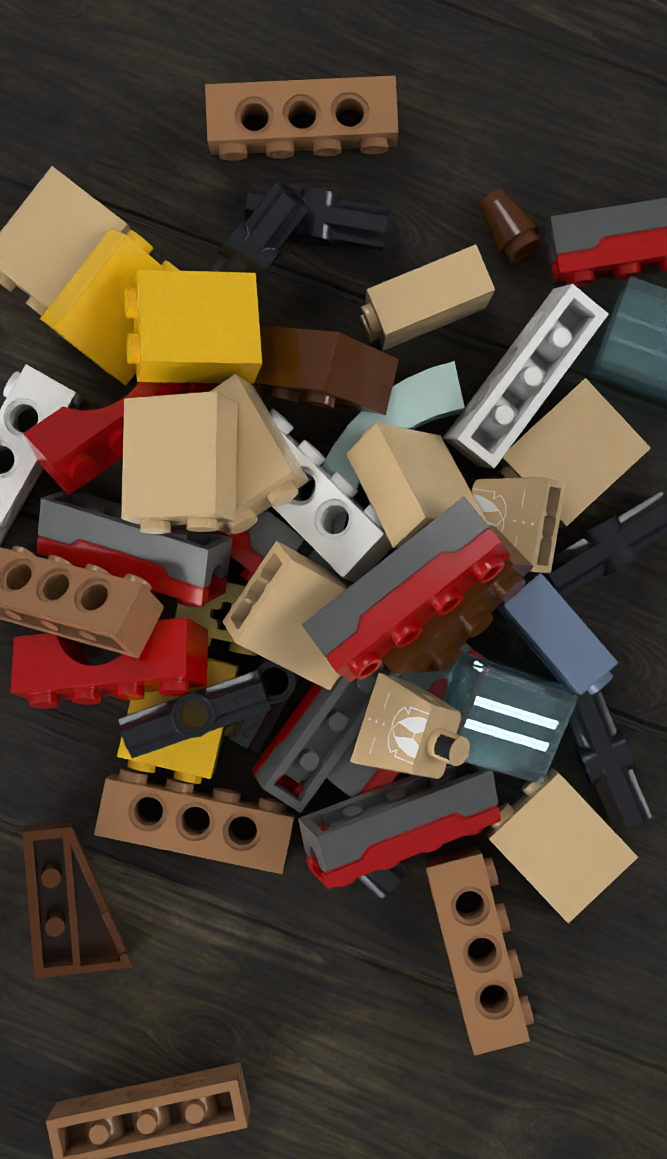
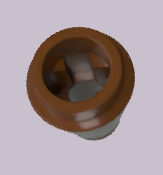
M503 189L493 191L480 202V207L500 256H507L511 263L518 262L532 254L541 245L542 240L538 235L540 228L506 195Z

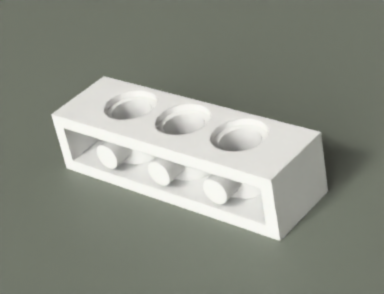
M574 284L554 288L447 431L443 439L478 467L495 468L603 323L608 313Z
M27 364L21 373L16 371L8 380L3 391V396L7 398L0 409V452L10 449L15 459L13 467L8 472L0 474V544L44 469L23 434L24 432H21L18 428L19 415L27 409H35L38 414L37 423H39L63 406L78 410L83 401V398L73 390Z
M272 408L269 413L309 481L315 480L316 483L315 492L308 500L302 501L301 491L304 486L302 485L298 488V494L295 498L284 505L273 508L342 578L355 583L373 569L392 548V545L372 505L369 504L364 509L353 498L358 492L356 487L338 471L331 476L321 466L326 458L305 439L299 445L289 435L294 427L279 412ZM347 512L349 516L347 527L341 533L335 534L333 531L335 518L339 514Z

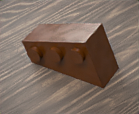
M260 326L262 365L252 385L262 400H264L265 394H270V398L290 404H298L299 400H303L309 404L333 409L336 406L386 415L399 359L339 332Z
M488 525L511 555L504 561L505 565L502 571L486 583L477 582L463 593L464 598L454 610L441 616L437 614L422 626V633L413 642L400 648L396 646L383 656L381 660L393 674L443 672L449 669L460 658L461 651L459 649L470 637H475L482 633L493 620L491 613L500 603L512 599L522 590L526 583L523 578L534 566L495 526Z
M73 821L24 825L22 835L34 979L133 967L129 950Z

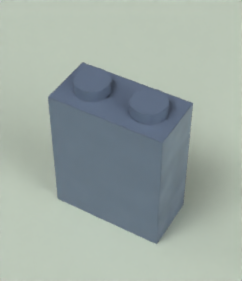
M542 573L527 575L524 578L526 583L522 590L512 599L506 602L502 601L496 609L566 690L582 695L585 691H588L591 695L595 694L613 678L610 670L618 664L617 660Z

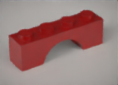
M139 382L127 396L110 406L88 411L75 410L63 406L23 434L40 465L70 495L123 458L124 399L210 392L221 383Z
M187 617L159 620L139 659L122 654L109 663L91 666L88 663L80 644L71 639L50 633L14 637L11 694L29 700V706L41 709L56 708L59 706V701L72 700L73 703L84 705L101 703V697L114 695L116 699L141 700L144 699L145 692L159 691V694L165 696H184L189 694V688L207 686L208 629Z

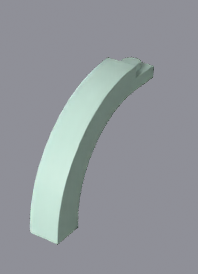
M455 361L424 370L393 386L386 415L361 411L335 442L322 467L331 476L338 471L357 489L360 481L346 453L360 440L363 432L372 427L376 422L415 430L434 420L461 414L465 407ZM316 483L313 487L311 497L315 492ZM343 512L335 518L333 523L335 534L344 531L347 512ZM314 549L308 558L338 574Z

